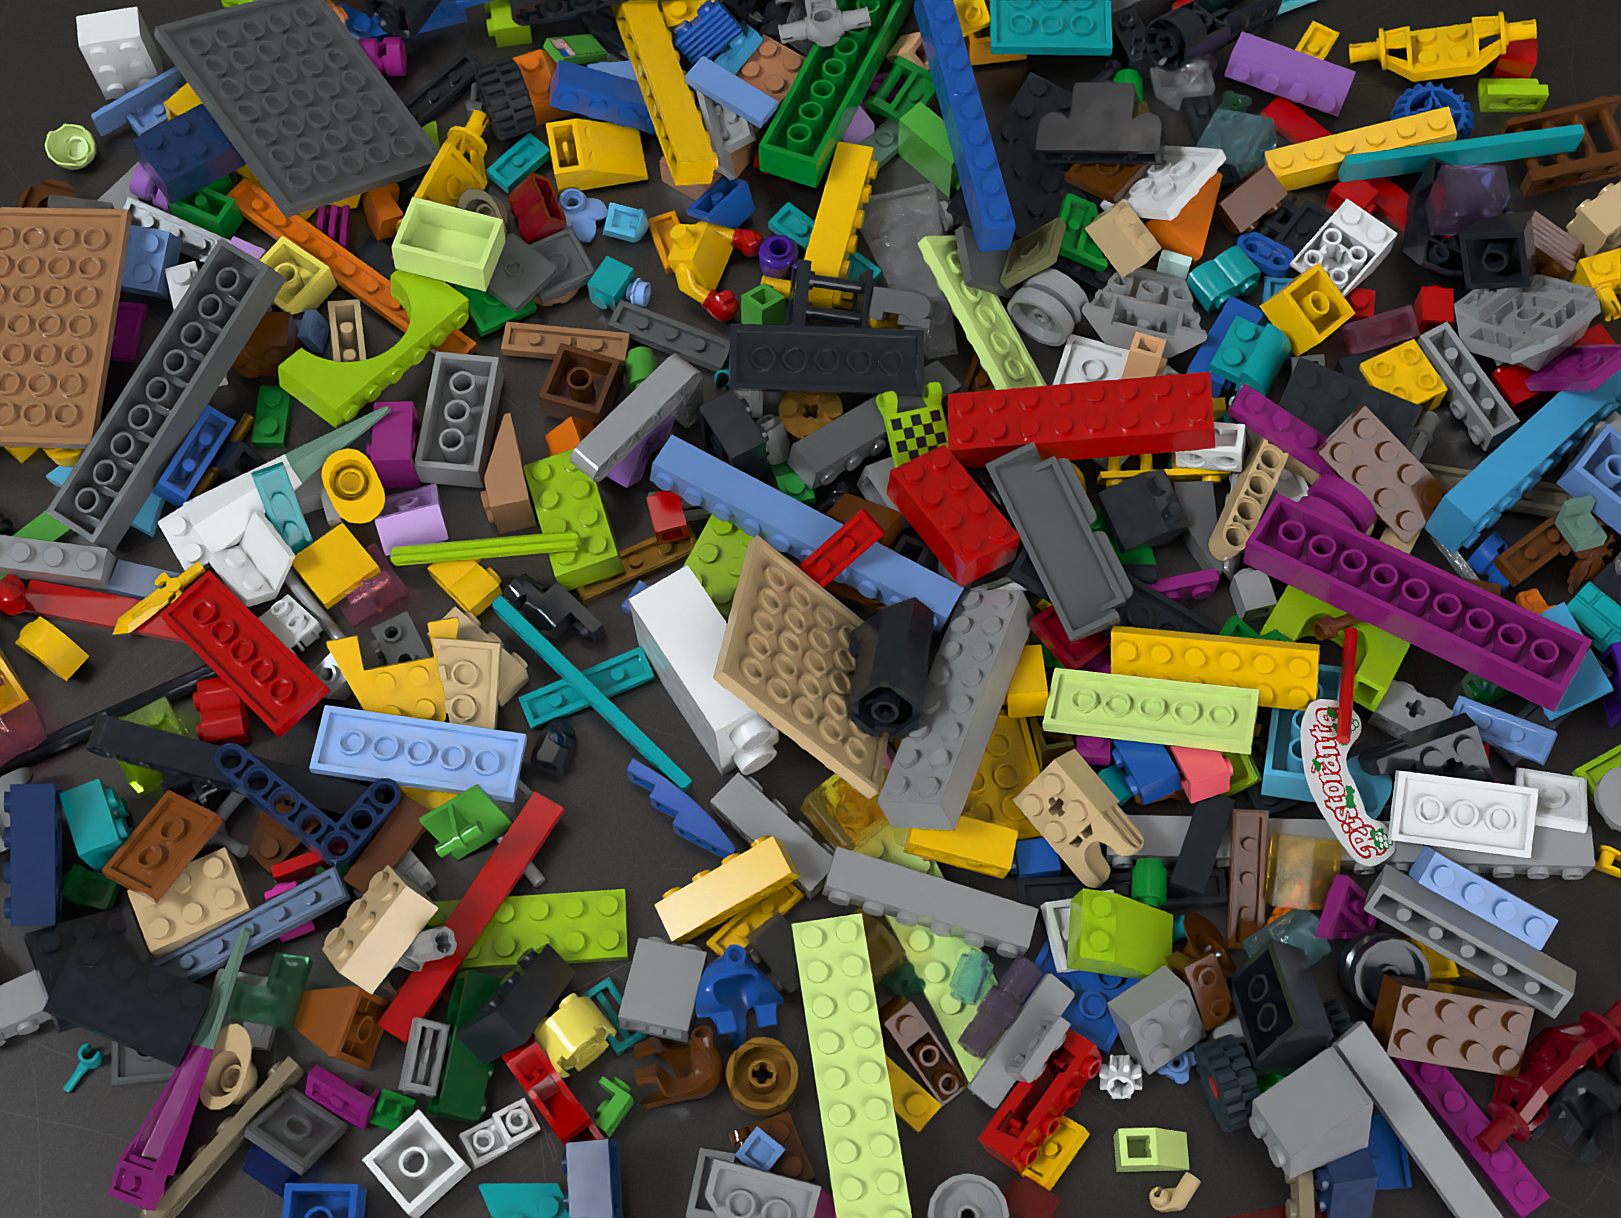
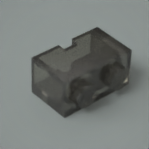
M777 911L742 940L746 944L744 950L750 960L755 965L761 962L768 971V974L765 975L775 989L778 992L783 990L785 994H788L800 985L795 944L791 938L793 936L792 927L783 915Z

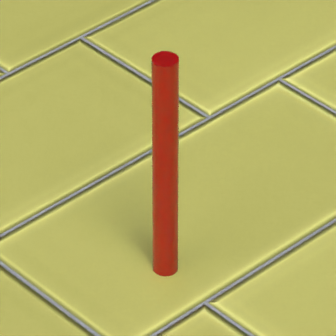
M1352 627L1344 630L1336 741L1341 744L1349 743L1351 738L1358 630Z

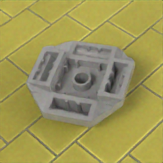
M1534 275L1531 287L1474 289L1454 304L1459 338L1469 352L1492 358L1497 366L1509 363L1536 372L1584 335L1591 320L1601 312L1600 301L1594 288L1545 275Z

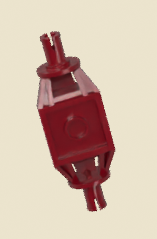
M1620 998L1603 1015L1586 1010L1580 1016V1022L1544 1028L1526 1045L1518 1078L1496 1075L1494 1098L1487 1105L1493 1121L1474 1137V1142L1484 1153L1492 1155L1509 1136L1519 1142H1526L1531 1137V1131L1550 1116L1546 1100L1551 1094L1558 1092L1562 1088L1563 1083L1575 1071L1584 1066L1598 1069L1612 1053L1621 1050V1035L1618 1032L1621 1029ZM1512 1097L1518 1102L1515 1110L1510 1107Z

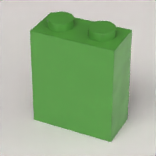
M920 101L899 119L897 154L945 195L951 197L960 188L961 184L944 120Z

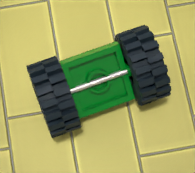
M1337 1000L1323 1003L1334 1037L1304 1064L1324 1050L1334 1047L1332 1043L1354 1025V1023L1350 1022L1348 1012L1344 1011L1343 1005L1338 1003ZM1232 1034L1198 1044L1194 1047V1059L1197 1063L1196 1070L1200 1075L1199 1081L1201 1086H1203L1204 1096L1210 1104L1212 1114H1215L1218 1125H1221V1129L1226 1131V1133L1250 1126L1249 1118L1252 1117L1253 1100L1286 1078L1254 1068L1249 1051H1244L1243 1047L1239 1046L1238 1039L1234 1038Z

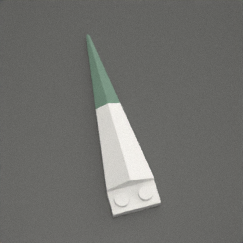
M384 406L184 502L182 507L159 520L157 523L184 570L189 569L197 561L200 562L205 570L211 567L208 561L213 552L234 547L241 541L253 512L261 510L265 517L268 516L253 480L252 472L283 462L295 491L323 467L328 456L337 450L345 449L387 415L391 408Z

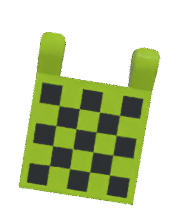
M939 382L923 385L922 398L927 405L925 408L897 413L898 400L894 391L876 396V404L884 419L895 468L944 444L948 448V430L942 408V388Z

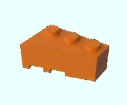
M1217 171L1215 175L1210 177L1199 189L1198 194L1191 198L1180 210L1179 215L1171 221L1147 218L1144 225L1161 246L1159 251L1162 252V249L1189 256L1192 258L1191 265L1202 257L1223 176Z

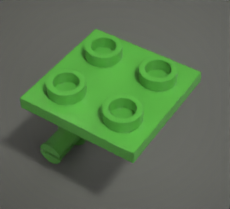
M478 784L419 818L420 823L440 842L435 845L438 855L444 858L451 853L457 860L507 832L514 823Z

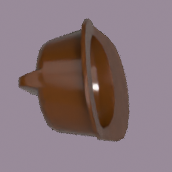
M1190 912L1186 914L1183 919V926L1188 941L1182 954L1196 959L1207 952H1212L1217 957L1224 978L1231 977L1238 969L1219 930L1206 917L1198 913Z

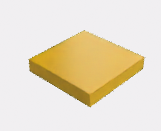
M343 523L295 555L292 563L293 568L326 609L335 605L381 572L376 562Z

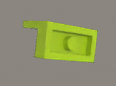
M1480 78L1477 83L1480 112H1541L1549 96L1548 85H1539L1538 79Z

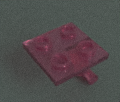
M375 543L365 548V550L379 566L381 572L370 580L366 578L361 581L362 585L346 594V597L336 603L353 629L409 595V591Z
M0 674V687H1V686L5 685L6 682H5L4 678L2 677V675ZM32 698L4 714L0 710V766H3L13 757L26 750L35 748L40 742L47 739L38 710Z

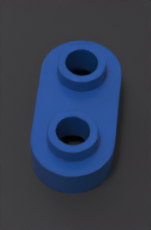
M1257 232L1244 233L1238 238L1237 245L1263 273L1271 277L1282 278L1292 272L1293 267L1290 266V263L1295 258V255L1289 248Z

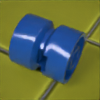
M1494 532L1472 554L1466 564L1479 575L1487 574L1489 576L1488 582L1501 584L1500 593L1503 594L1511 584L1492 562L1509 549L1510 543L1497 532Z

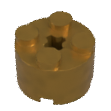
M787 392L779 405V417L783 420L784 428L792 444L843 415V405L836 393Z
M752 1038L735 1050L729 1058L726 1079L731 1097L739 1108L754 1116L767 1117L783 1112L789 1107L798 1091L799 1074L797 1062L785 1045L773 1038ZM761 1071H767L768 1077L772 1079H766L765 1084H759L758 1078L755 1077L760 1076Z

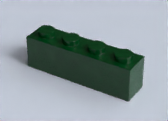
M470 969L455 974L445 1024L450 1025L437 1094L429 1098L426 1114L466 1123L480 1120V1116L484 1113L487 1106L485 1090L487 1080L493 1074L494 1060L484 1065L463 1044L456 1034L500 986L499 984L503 978Z

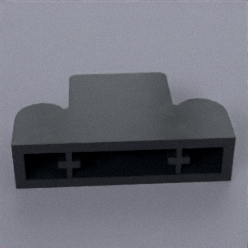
M1102 80L1099 83H1076L1073 89L1070 117L1066 118L1065 115L1058 112L1045 115L1040 120L1035 150L1040 164L1163 165L1165 134L1162 122L1154 113L1147 112L1138 115L1139 98L1134 83H1115L1111 80Z

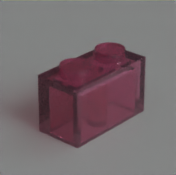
M1412 304L1341 325L1349 355L1363 353L1420 335Z

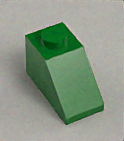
M787 461L775 465L770 464V474L775 489L811 508L816 506L814 491L802 481L787 464Z

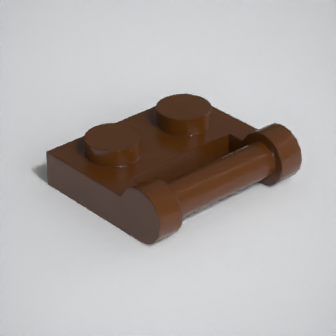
M789 1110L729 1134L732 1145H737L739 1150L754 1129L759 1126L786 1148L772 1166L774 1173L806 1182L816 1180Z

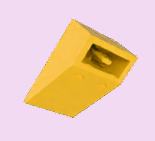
M577 118L546 123L559 194L570 188L582 191L648 179L638 129L627 126L622 127L615 123Z

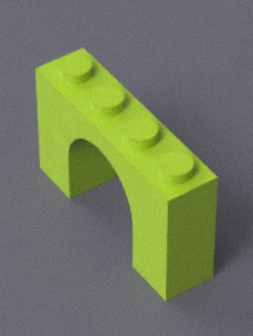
M1288 585L1259 636L1277 629L1288 640L1296 642L1300 638L1314 636L1312 624L1318 621L1319 618L1327 615L1336 618L1347 614V612ZM1362 622L1351 626L1358 630L1353 701L1375 712L1411 643L1372 624ZM1345 629L1338 631V636L1330 640L1343 647Z

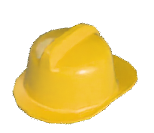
M348 448L337 450L328 456L323 464L321 476L327 494L339 516L350 523L356 524L370 522L379 516L384 508L385 493L368 457L358 450Z

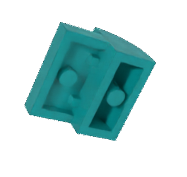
M1236 315L1208 371L1236 383V391L1246 384L1267 398L1289 356L1291 343L1287 336L1276 326L1267 323L1266 327L1263 328Z

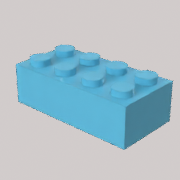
M1319 664L1317 700L1339 701L1342 667ZM1272 707L1261 795L1315 802L1305 777L1301 753L1300 730L1305 711Z

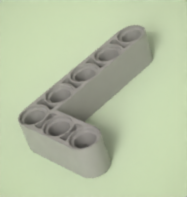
M674 353L669 356L575 447L570 456V463L594 482H599L669 414L675 417V420L685 428L692 426L700 417L699 407L703 405L702 373L678 354Z

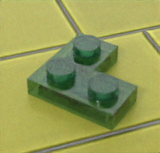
M276 953L266 987L235 982L224 1017L234 1021L293 1030L313 961L307 957Z

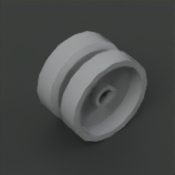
M1047 267L1024 280L1022 288L1016 291L1008 302L1007 311L1016 326L1029 337L1049 346H1060L1069 338L1074 330V325L1083 318L1082 308L1089 301L1081 287L1069 276L1056 269Z
M968 1173L952 1176L940 1184L930 1199L927 1218H961V1213L963 1212L966 1215L968 1211L974 1215V1218H1009L1006 1199L999 1188L983 1176Z

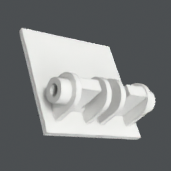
M288 594L274 603L267 612L258 618L295 655L296 653L292 650L295 645L303 652L305 649L300 644V641L308 647L320 637L319 633L323 631L320 623Z

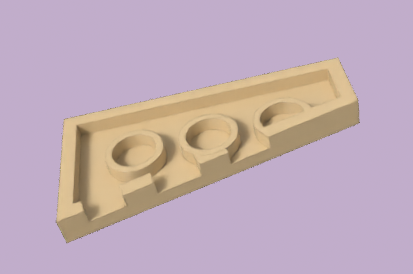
M434 637V649L437 651L439 676L443 684L446 714L449 716V722L497 730L502 642Z

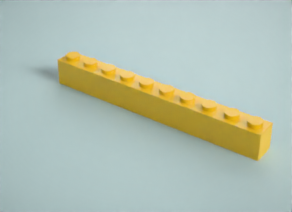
M631 0L611 5L675 186L711 184L713 172L718 169V155L712 151L710 134L708 131H705L702 124V113L695 106L694 92L689 90L688 84L685 83L686 71L681 69L679 52L674 50L672 34L666 29L665 16L658 8V0Z

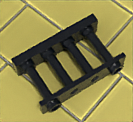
M799 259L792 265L786 325L805 326V321L817 319L853 324L855 328H868L870 301L874 286L877 287V281L873 280L874 270L867 269L860 274L859 281L816 275L815 271H811L812 261ZM813 287L857 293L856 312L812 306V303L808 302V292ZM848 394V400H855L861 394Z

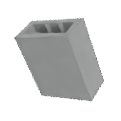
M658 937L638 938L618 1015L619 1028L688 1043L696 1013L695 1003L698 985L707 967V952L692 944H683L682 946L668 944L666 940Z

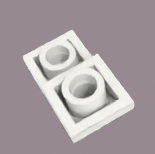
M525 1098L493 1113L490 1119L459 1134L458 1139L475 1170L518 1146L541 1129Z

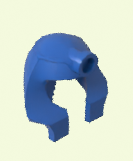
M733 944L725 950L724 955L715 959L705 968L698 985L695 1012L698 1018L710 1017L716 1024L718 1035L729 1033L733 1046L737 1050L746 1042V1014L748 1009L755 1008L759 1028L774 1026L777 1024L776 1006L783 1004L784 999L759 967L746 957L744 948Z

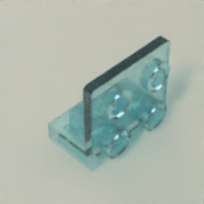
M1218 108L1196 147L1222 149L1227 158L1224 163L1237 166L1236 169L1241 179L1256 166L1265 165L1264 152L1275 149L1278 140L1272 118Z

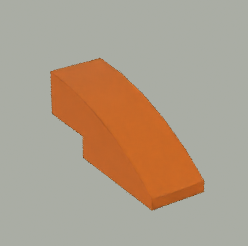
M396 182L361 193L363 210L377 241L396 236L395 225L398 220L404 217V214L397 205L400 188Z

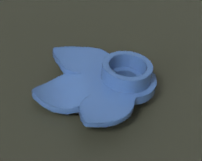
M575 188L566 189L558 199V204L561 206L567 221L566 227L562 230L572 226L580 242H591L596 235L595 221L606 219L608 210L605 204L599 199L587 198L583 192ZM572 203L578 204V205L573 206V207H570V206H569V205L572 204Z

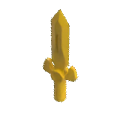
M197 561L176 578H170L165 572L161 573L154 584L157 587L166 584V586L162 589L157 588L120 616L112 635L131 633L169 604V600L173 595L176 597L171 603L184 592V588L206 572L205 568Z

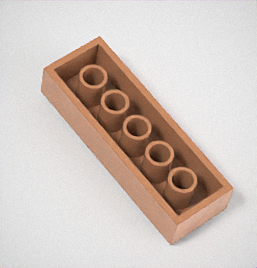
M766 35L762 36V43L735 75L777 100L778 108L761 128L752 124L756 137L755 141L730 153L736 178L754 158V150H759L761 140L806 60L802 55ZM703 121L702 124H703V127H704V129H705V131H706L705 123H704V121ZM665 156L659 161L662 182L695 201L723 176L722 173L718 174L714 171L711 184L675 186Z

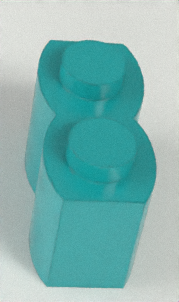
M1237 245L1227 249L1214 260L1207 261L1195 268L1188 275L1187 285L1190 292L1207 312L1216 309L1222 310L1230 296H1247L1252 293L1258 286L1261 271Z

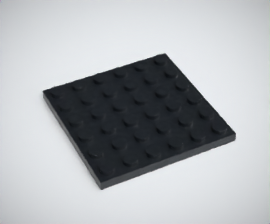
M1033 72L1029 73L991 135L1016 225L1011 243L1058 218L1063 199L1067 193L1096 204L1098 216L1104 212L1100 206L1104 201L1103 199L1065 181L1064 174L1074 164H1040L1035 150L1040 120L1052 112L1062 113L1066 118H1069L1073 94ZM960 186L946 211L954 219L972 228L963 191ZM1140 218V220L1144 224L1147 218ZM1059 254L1056 263L1049 266V268L1056 269L1069 276L1079 286L1094 294L1098 290H1103L1107 286L1108 280L1117 272L1108 259L1107 268L1103 272H1099Z

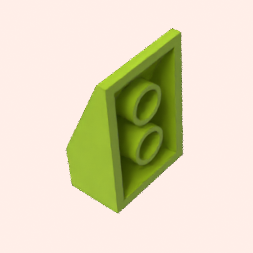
M1083 888L1070 900L1067 968L1143 980L1164 965L1169 968L1165 957L1172 954L1173 914L1116 893Z

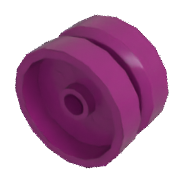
M1330 474L1319 475L1307 490L1308 496H1302L1298 503L1362 533H1365L1377 519L1373 504L1358 488L1344 479Z

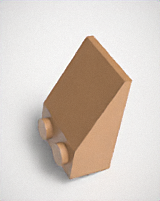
M511 413L504 414L484 476L486 491L480 492L489 524L495 523L499 534L537 526L528 482L523 468L524 463Z

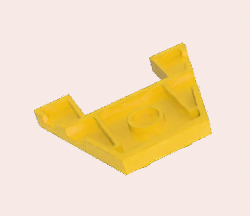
M458 616L428 622L433 657L364 669L358 635L327 640V648L364 711L445 722V695L442 680H440L439 662L437 651L434 649L433 638H457Z

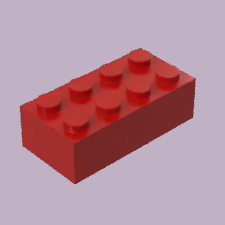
M945 444L890 470L887 487L888 497L899 511L902 512L903 516L960 587L1015 560L1020 541L1019 534Z

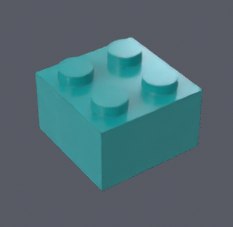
M98 778L60 793L59 796L78 856L96 872L103 873L101 870L134 832V828L128 827L125 817L130 816V812L124 798H118L113 787L108 788Z

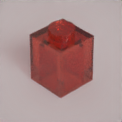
M1024 1175L1020 1183L1013 1179L1003 1195L1008 1202L1009 1215L1013 1218H1051L1062 1201L1061 1198Z

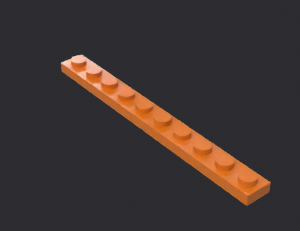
M244 178L226 195L235 199L243 217L277 241L282 236L286 237L330 267L336 284L406 333L410 321L401 304L391 296V281L300 216L294 215L285 218L270 195L247 178ZM455 329L447 336L442 345L434 347L430 351L435 355L436 352L473 355L478 348L476 342L458 329Z

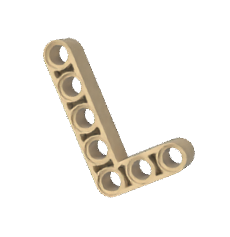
M1258 435L1209 540L1208 545L1211 554L1218 560L1228 561L1245 549L1246 541L1258 525L1283 468L1294 475L1297 474L1304 477L1305 481L1311 485L1320 474Z

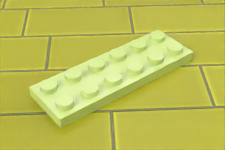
M925 236L917 244L923 254V259L930 266L937 279L938 287L944 292L949 301L953 314L962 325L967 340L974 347L981 366L988 373L995 386V390L1047 386L999 297L996 294L964 285L956 236Z
M1055 668L1043 720V729L1050 732L1251 755L1260 690Z

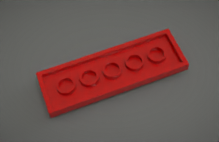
M209 570L159 614L279 738L330 692L329 688Z

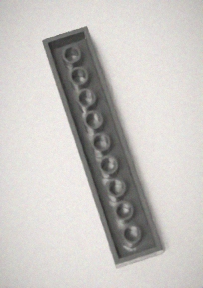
M220 238L48 507L46 513L93 544L114 552L287 279L267 264Z

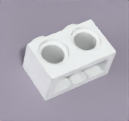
M1214 422L1216 448L1175 452L1176 467L1242 472L1246 445L1245 424Z

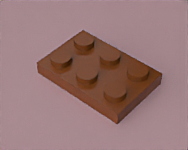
M167 790L101 871L107 878L157 904L223 821L218 814Z

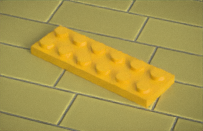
M1113 626L1111 674L1260 690L1258 706L1306 711L1309 703L1317 700L1320 645L1125 626Z

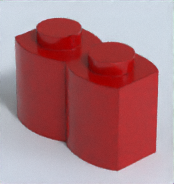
M220 677L198 681L197 692L193 693V702L196 711L201 712V722L196 725L199 740L218 746L228 743L240 745L251 742L247 704Z

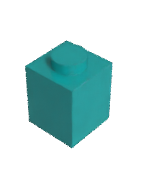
M606 256L587 284L590 300L601 309L608 308L615 311L619 301L626 300L629 283H634L635 281L633 268Z

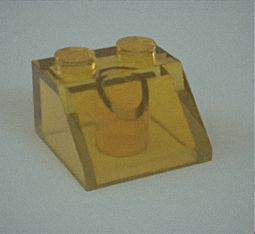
M1272 832L1265 901L1277 907L1324 910L1328 891L1332 887L1335 875H1339L1342 853L1340 841L1334 838Z

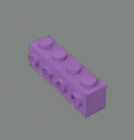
M1242 31L1231 54L1224 76L1338 117L1356 72Z

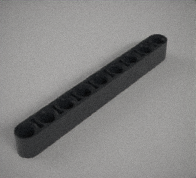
M107 715L97 716L86 746L87 751L101 757L241 794L218 773L215 753L221 746ZM237 756L228 757L223 762V766L227 769H234L240 765L241 759ZM254 756L325 815L338 821L369 788L365 785L328 775L311 773V771ZM255 778L251 781L249 787L255 791L263 790L267 786L268 781L264 778ZM380 791L375 799L382 804H387L395 796L386 791ZM283 799L277 803L290 808L295 806V803L290 799ZM360 816L354 819L352 824L368 828L372 821L365 816Z

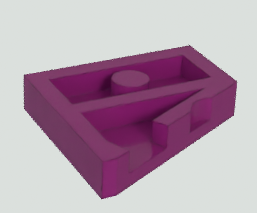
M1335 875L1315 933L1317 938L1353 939L1362 932L1374 930L1377 917L1363 910L1368 894L1349 876Z

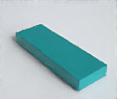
M283 462L252 472L253 480L270 522L286 544L290 546L292 552L297 555L313 544L314 541Z

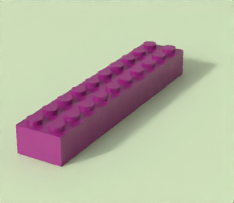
M1281 494L1276 495L1246 541L1243 563L1554 713L1584 662L1592 643V639Z

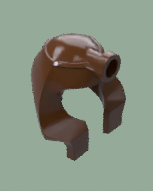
M703 1025L693 1030L689 1044L672 1043L653 1036L644 1042L634 1045L636 1059L656 1053L665 1059L675 1072V1076H672L658 1064L635 1070L638 1086L646 1083H658L660 1090L651 1093L650 1096H646L641 1100L640 1105L644 1109L706 1097L721 1083L724 1074V1060L720 1049L713 1043L714 1033L710 1026Z

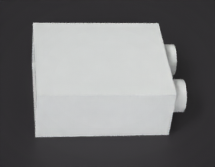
M687 565L630 598L629 604L639 647L642 646L650 666L665 689L668 690L671 698L721 775L723 776L736 767L739 768L743 775H748L760 770L772 761L777 754L773 745L779 742L778 729L713 679L727 622L690 567Z

